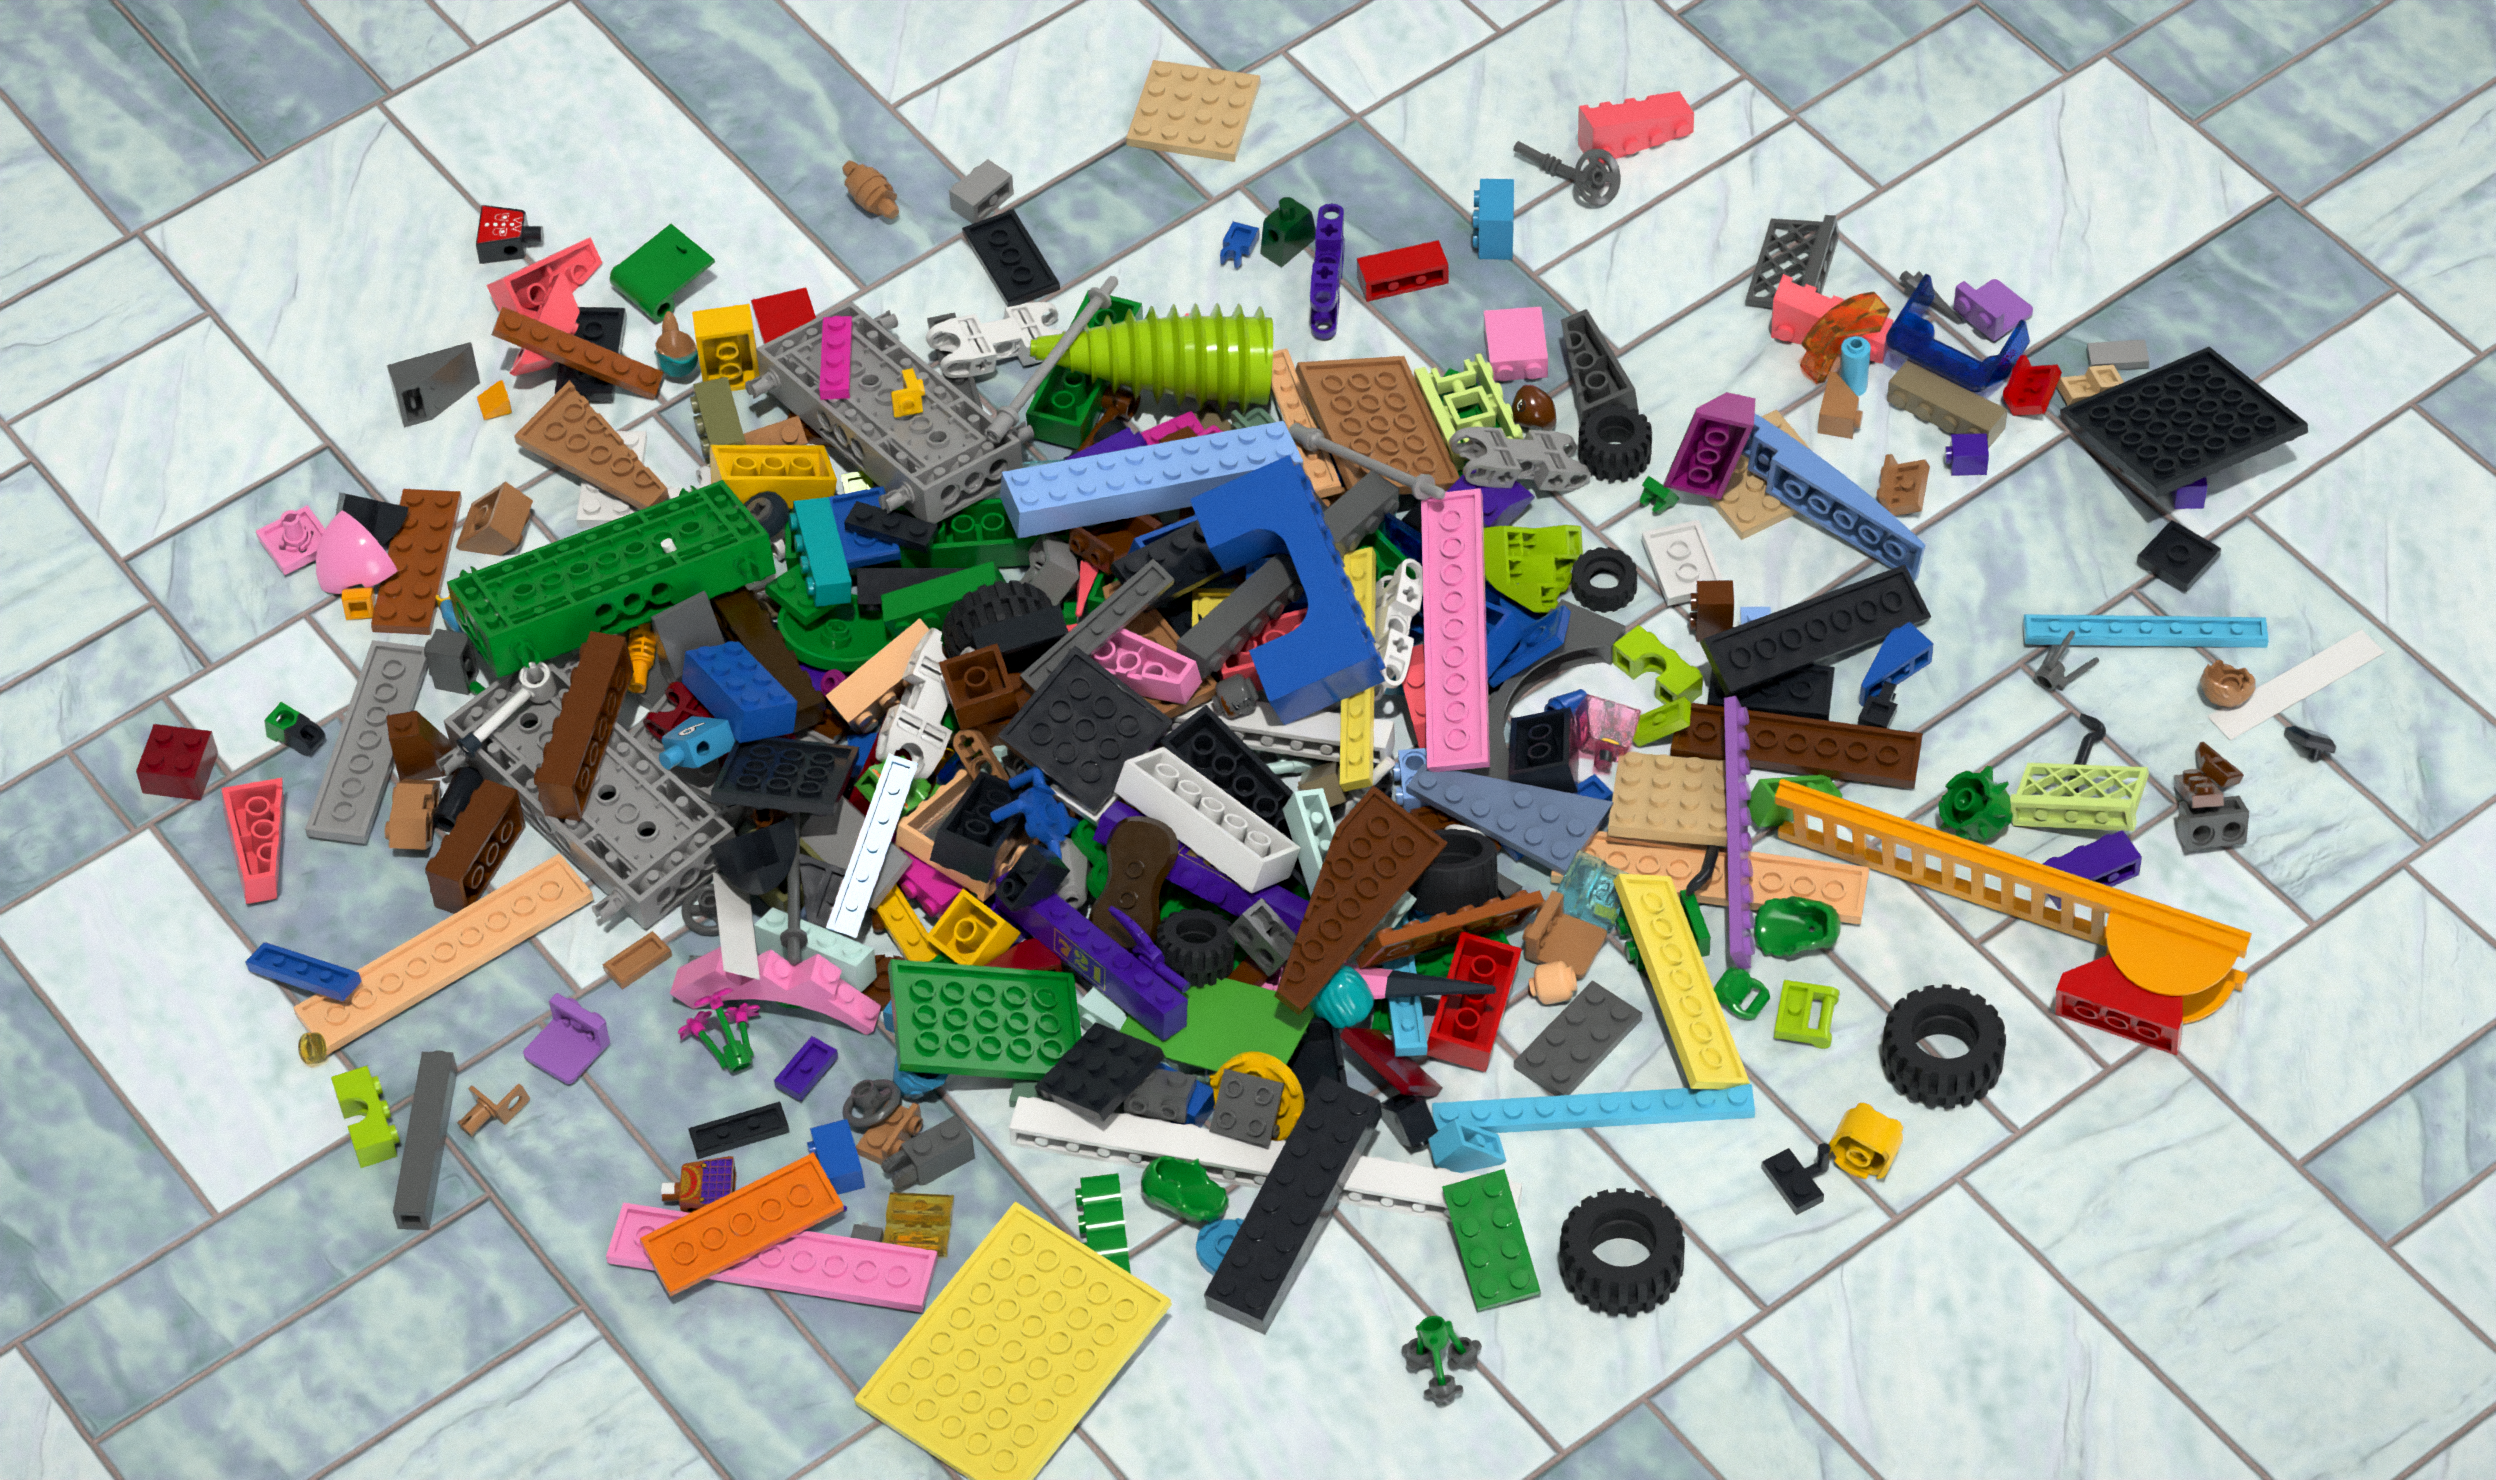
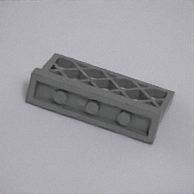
M1825 215L1823 222L1771 218L1745 299L1746 306L1773 308V298L1777 290L1772 284L1780 281L1783 274L1789 276L1800 269L1805 274L1796 280L1792 279L1791 282L1805 287L1806 284L1816 287V293L1822 295L1840 236L1836 215ZM1776 229H1788L1790 231L1780 238L1775 234ZM1807 231H1818L1816 235L1807 240L1802 235ZM1795 238L1801 242L1790 249L1785 245V243ZM1780 247L1783 253L1772 258L1769 252ZM1807 249L1811 254L1800 260L1796 254ZM1789 258L1794 262V264L1785 269L1779 266L1780 263ZM1773 267L1778 273L1766 279L1762 273ZM1765 288L1771 292L1765 297L1755 296L1756 293Z

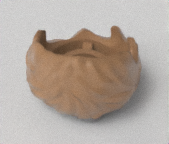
M2220 659L2211 666L2208 664L2200 678V686L2206 698L2213 704H2217V706L2235 707L2240 705L2256 689L2255 678L2246 668L2235 669L2231 665L2224 664Z

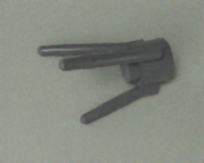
M2071 630L2060 646L2052 645L2041 667L2034 675L2036 683L2041 688L2047 691H2053L2056 687L2063 690L2070 681L2099 662V658L2095 657L2064 677L2065 667L2058 660L2070 644L2075 631Z

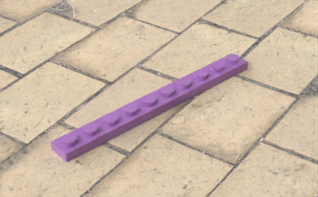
M1732 696L1724 698L1730 955L1739 969L1751 968V955L1755 954L1754 941L1752 936H1750V929L1754 928V917L1750 910V903L1754 902V895L1749 884V877L1753 876V867L1750 858H1748V851H1752V840L1748 833V826L1752 824V818L1747 807V800H1751V790L1746 781V775H1750L1751 772L1750 763L1746 757V750L1750 749V742L1745 731V725H1749V715L1747 708L1741 707L1737 697Z

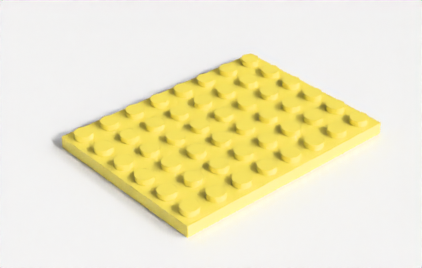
M1015 1201L854 1398L857 1406L970 1480H1033L1171 1307V1299Z

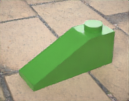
M1824 775L1759 779L1751 791V800H1747V807L1750 810L1752 821L1758 827L1782 826L1785 820L1793 821L1792 809L1775 804V794L1781 779L1842 798L1843 795L1832 780Z

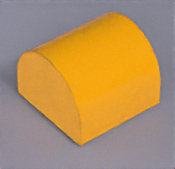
M373 587L342 590L341 599L346 620L373 617L376 605Z

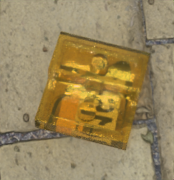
M890 1192L882 1243L937 1251L938 1257H947L953 1220L954 1195Z

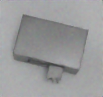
M863 1222L862 1225L854 1224L850 1238L883 1243V1228L869 1226L866 1222Z

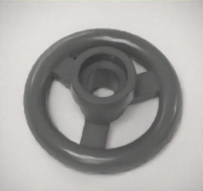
M714 883L700 886L690 893L682 904L681 914L683 921L691 930L699 934H719ZM698 898L699 905H692L694 901ZM691 915H705L708 918H712L717 925H701Z
M888 1079L860 1081L852 1088L851 1095L844 1103L842 1110L843 1119H848L849 1125L853 1127H868L882 1121L897 1107L901 1097L900 1088ZM891 1097L889 1102L880 1111L875 1113L881 1102ZM854 1105L861 1106L864 1109L863 1118H856L852 1115Z

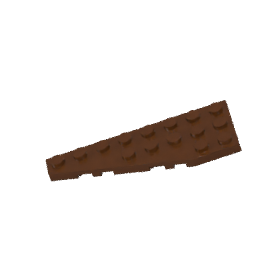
M1374 785L1340 822L1333 834L1274 997L1299 1016L1433 863L1448 843Z

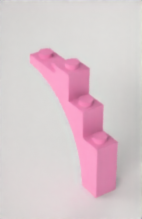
M720 946L678 968L670 991L672 996L694 1010L709 1004L707 1002L695 1007L694 1003L698 999L707 995L711 996L713 993L724 988L733 989L731 993L721 996L722 1001L757 999L797 1005L826 1014L848 1024L865 1035L874 1032L881 1005L840 978L842 970L821 955L816 954L797 965H791L786 959L771 949L757 956L760 980L724 971Z

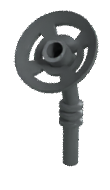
M1517 141L1514 145L1513 151L1540 164L1541 169L1545 168V171H1551L1553 175L1557 173L1575 180L1580 196L1589 204L1605 205L1611 202L1618 193L1621 182L1620 169L1615 158L1606 150L1591 149L1586 151L1579 158L1576 167L1573 168L1562 164V160H1556L1555 156L1551 157L1549 153L1543 154L1520 141ZM1589 158V164L1581 171L1583 163ZM1599 158L1607 164L1610 172H1607L1606 167L1598 161ZM1605 182H1610L1608 191L1601 197L1598 191L1603 188Z

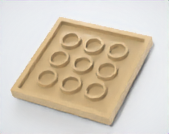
M1153 60L1126 137L1127 146L1235 162L1261 84L1260 75Z
M1777 409L1761 416L1809 448ZM1742 454L1721 500L1706 497L1741 540L1799 513L1765 492L1767 481L1747 469L1749 458Z
M1638 752L1619 753L1612 798L1614 804L1610 810L1608 836L1727 847L1726 760L1718 761L1697 757L1685 758L1666 754L1653 755Z

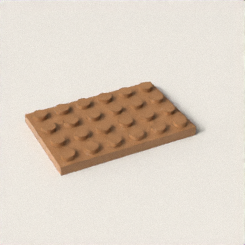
M1405 356L1297 363L1295 372L1320 429L1324 433L1325 439L1414 477L1420 474H1429L1434 478L1435 486L1444 489V491H1447L1460 478ZM1332 454L1347 490L1351 489L1370 472L1366 468ZM1382 476L1400 488L1399 495L1412 494V488Z

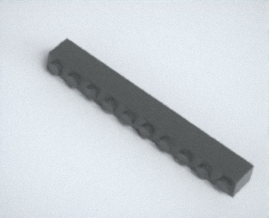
M1372 470L1324 511L1325 517L1323 518L1335 539L1333 543L1341 557L1348 551L1355 550L1366 535L1374 533L1380 523L1387 517H1392L1399 508L1400 488ZM1276 553L1177 640V653L1196 661L1201 678L1205 679L1213 671L1217 672L1223 666L1225 660L1232 654L1239 653L1252 636H1258L1269 621L1277 619L1287 605L1291 602H1296L1301 597L1304 588L1292 558Z

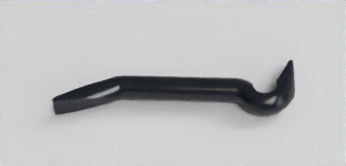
M2081 713L2080 722L2095 731L2083 737L2074 764L2086 765L2093 744L2102 741L2105 737L2106 727L2097 718ZM2069 775L2068 781L2076 778L2077 776ZM2079 787L2073 789L2076 793H2079Z
M1708 845L1701 871L1686 886V896H1690L1712 877L1720 846Z

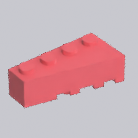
M1680 91L1650 95L1642 101L1629 98L1625 99L1622 104L1612 105L1608 101L1599 103V107L1590 108L1588 104L1579 106L1578 146L1583 154L1591 149H1603L1609 152L1615 159L1694 132V112ZM1601 158L1598 159L1602 164L1605 163Z
M1783 274L1773 298L1771 338L1841 354L1843 341L1849 337L1858 336L1870 343V361L1883 364L1892 340L1893 319L1861 306L1852 308L1840 297L1833 295L1832 299L1816 293V287L1808 284L1805 287L1799 286L1791 282L1792 277Z

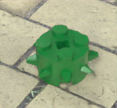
M1988 765L1980 773L1964 771L1955 775L1945 786L1948 791L1945 795H1942L1941 800L1943 803L1939 801L1938 804L1940 817L1944 821L1940 828L1952 827L1956 830V836L1964 839L1970 838L1978 843L1994 837L2003 827H2007L2013 818V813L2010 811V796L2006 791V787L2009 785L2008 781L1999 784L1994 782L1993 767Z

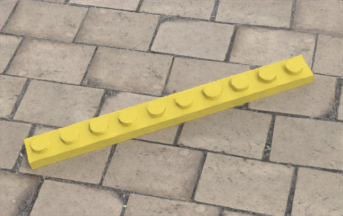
M1373 547L1347 552L1344 555V570L1351 579L1355 589L1354 595L1357 601L1360 602L1366 616L1364 620L1375 638L1376 553ZM1374 686L1341 700L1339 784L1343 792L1373 786Z

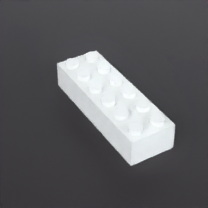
M1165 747L1125 761L1114 792L1121 796L1127 804L1136 807L1147 817L1157 819L1171 827L1176 834L1177 840L1190 847L1196 855L1203 857L1214 865L1219 872L1226 874L1237 882L1242 889L1254 893L1290 877L1301 847Z

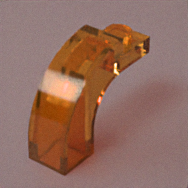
M1874 291L1861 293L1840 302L1826 312L1805 336L1801 345L1805 348L1806 353L1801 361V368L1816 384L1824 383L1836 357L1841 351L1843 341L1853 336L1860 337L1865 334L1880 332L1891 309Z

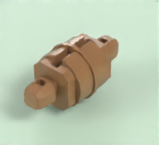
M850 160L844 164L842 170L847 177L844 185L848 188V192L854 198V201L869 213L894 219L899 214V208L894 202L897 194L888 183L887 178L873 167H868L864 164L858 165Z

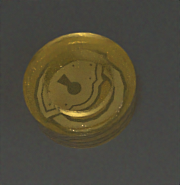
M319 1032L304 1033L298 1043V1052L301 1059L306 1064L321 1063L325 1059L327 1051L324 1037Z

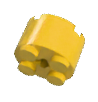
M1858 1103L1856 1108H1851L1844 1113L1828 1144L1836 1156L1834 1162L1844 1171L1859 1178L1867 1179L1868 1175H1877L1876 1179L1883 1178L1888 1173L1903 1143V1125L1898 1120L1888 1118L1882 1113L1875 1111L1867 1103Z

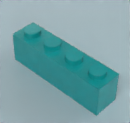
M829 497L793 501V513L788 515L789 528L791 532H796V535H794V546L796 553L801 552L802 555L799 559L802 574H807L805 578L807 595L813 596L815 607L851 603L852 581Z

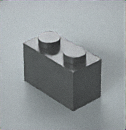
M435 629L431 640L428 639L424 647V656L428 659L429 675L432 676L435 689L469 695L471 692L469 686L472 682L476 681L479 674L472 642L466 634Z

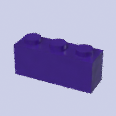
M2121 830L2114 834H2106L2099 840L2086 846H2078L2060 857H2052L2043 865L2113 887L2139 875L2142 856L2124 831ZM2047 894L2057 909H2061V898Z

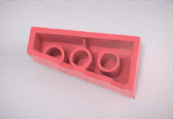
M276 778L221 788L223 813L246 904L277 899L284 806L283 779Z

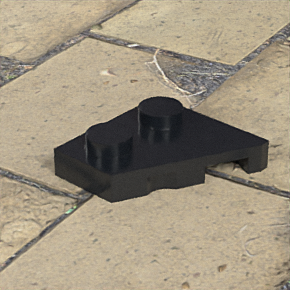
M801 854L799 865L806 921L826 929L847 870Z

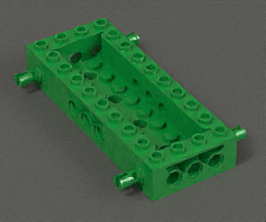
M723 480L699 489L690 485L691 492L682 488L679 496L480 570L470 566L472 573H467L462 569L458 578L447 581V586L456 622L499 678L512 675L524 666L530 668V662L538 665L539 662H544V660L570 653L572 650L581 647L583 642H587L590 631L611 635L623 633L629 628L652 622V616L702 591H705L710 600L714 596L735 591L741 586L749 583L754 584V581H762L766 577L776 574L768 533ZM670 538L677 550L665 553L661 542Z

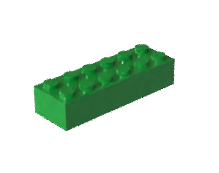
M1088 291L1071 325L1090 302ZM1109 295L1112 303L1108 309L1099 308L1087 325L1089 328L1102 326L1106 315H1109L1113 324L1123 322L1128 309H1131L1136 321L1142 320V303ZM1055 365L1040 384L1026 412L1027 426L1030 425L1032 427L1034 438L1078 449L1092 431L1102 411V397L1111 382L1098 377L1093 384L1090 375L1076 370L1072 373L1069 368Z

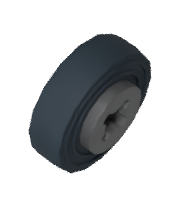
M766 491L758 493L744 503V506L766 530L769 539L777 535L788 521L790 513L788 505L776 492Z

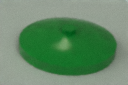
M851 594V603L839 604L806 626L783 607L777 618L776 630L781 631L788 650H793L798 660L825 670L856 671L894 640L883 623L882 607L881 611H863V605H857V595Z

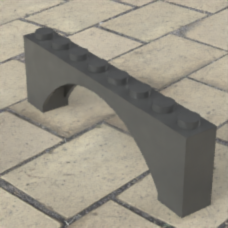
M1561 599L1555 609L1565 605L1571 611L1564 644L1502 682L1498 692L1494 691L1488 700L1490 767L1456 771L1511 781L1509 778L1510 753L1506 746L1504 730L1515 704L1533 686L1558 672L1587 664L1607 663L1612 665L1613 644L1625 635L1626 626ZM1551 608V609L1549 610L1548 614H1549L1550 612H1552L1553 610H1555V609Z

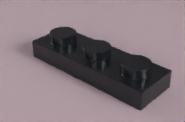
M859 501L855 502L844 521L845 530L926 554L939 533L937 524L893 511L887 514L886 509L882 510V508Z

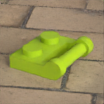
M1784 980L1774 1038L1811 1043L1820 1049L1829 1048L1832 1042L1830 1029L1834 1006L1839 1001L1840 991L1831 986ZM1813 999L1822 1002L1818 1029L1808 1028Z

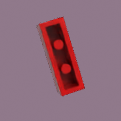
M1439 240L1357 258V279L1365 300L1368 302L1449 284V265Z

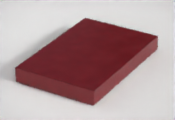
M1345 1027L1341 1033V1039L1401 1094L1434 1097L1443 1088L1410 1057H1395L1393 1042L1380 1030Z

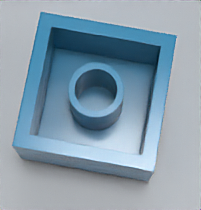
M1480 179V190H1474V207H1479V210L1473 211V228H1479V231L1473 230V248H1479V259L1513 260L1514 179Z

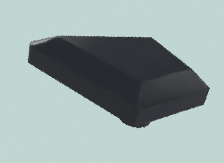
M2298 726L2285 728V736L2310 748L2308 758L2320 760L2322 751L2335 754L2336 745L2328 735Z

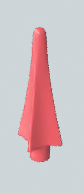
M1086 560L1084 562L1080 561V579L1077 584V606L1075 611L1077 617L1082 616L1086 600L1100 570Z

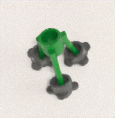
M1429 1316L1416 1326L1417 1338L1403 1345L1401 1352L1406 1355V1366L1409 1369L1417 1370L1426 1366H1435L1437 1376L1429 1381V1389L1424 1391V1397L1434 1398L1437 1403H1448L1454 1400L1455 1394L1463 1392V1386L1456 1385L1453 1376L1444 1375L1440 1350L1446 1347L1450 1338L1452 1343L1448 1348V1354L1451 1358L1447 1362L1449 1368H1472L1478 1363L1477 1354L1482 1345L1478 1340L1471 1341L1467 1337L1458 1338L1451 1321L1445 1322L1440 1316Z

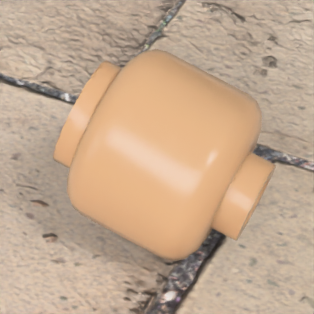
M1556 961L1536 966L1534 977L1529 978V986L1532 996H1538L1543 1004L1548 1005L1570 1000L1573 991H1577V980L1572 966L1568 967L1565 962Z

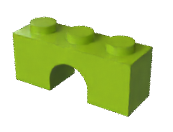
M1640 625L1613 644L1612 663L1634 680L1646 672L1660 674L1655 681V698L1664 705L1684 696L1692 703L1702 695L1703 675L1696 667L1690 666L1682 660L1675 650L1667 648L1652 632H1647Z
M368 1065L332 1076V1084L343 1118L346 1119L357 1115L366 1116L362 1121L347 1126L360 1168L398 1157L394 1144L400 1143L395 1125L388 1126L386 1119L392 1117L387 1101L379 1100L378 1095L383 1094L378 1076L371 1077Z

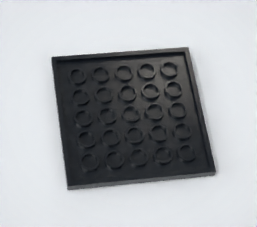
M2210 346L2060 409L2061 419L2156 498L2167 495L2171 491L2185 485H2190L2199 479L2218 473L2220 470L2241 463L2248 458L2262 452H2267L2276 446L2293 441L2297 437L2308 433V423Z

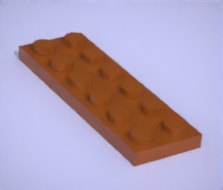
M403 489L399 505L409 507L401 528L391 538L388 556L398 571L380 584L371 622L372 632L431 635L438 607L435 597L436 595L440 597L462 503L461 491Z
M1522 890L1512 894L1509 897L1510 899L1501 901L1500 897L1486 901L1481 907L1474 908L1473 905H1468L1457 910L1456 914L1447 915L1446 912L1432 916L1427 922L1420 923L1419 920L1408 922L1402 926V929L1393 931L1392 927L1385 928L1375 933V939L1366 943L1363 946L1364 950L1355 959L1361 970L1457 943L1461 931L1482 936L1501 929L1518 926L1544 902L1540 890L1528 893L1527 890Z

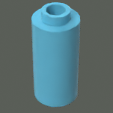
M1853 336L1845 339L1841 345L1839 376L1857 396H1861L1868 388L1871 346L1866 339Z

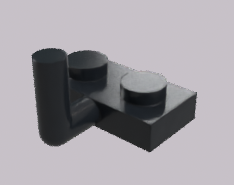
M1826 1143L1818 1146L1817 1162L1806 1168L1802 1166L1790 1148L1762 1161L1761 1169L1795 1215L1824 1202V1194L1813 1178L1827 1172L1829 1169L1831 1147Z

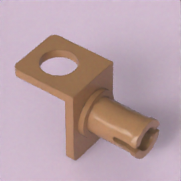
M517 1084L496 1105L471 1085L468 1089L477 1104L457 1124L471 1137L490 1117H496L506 1125L529 1102L530 1097L524 1087ZM519 1096L517 1103L508 1109L510 1102Z

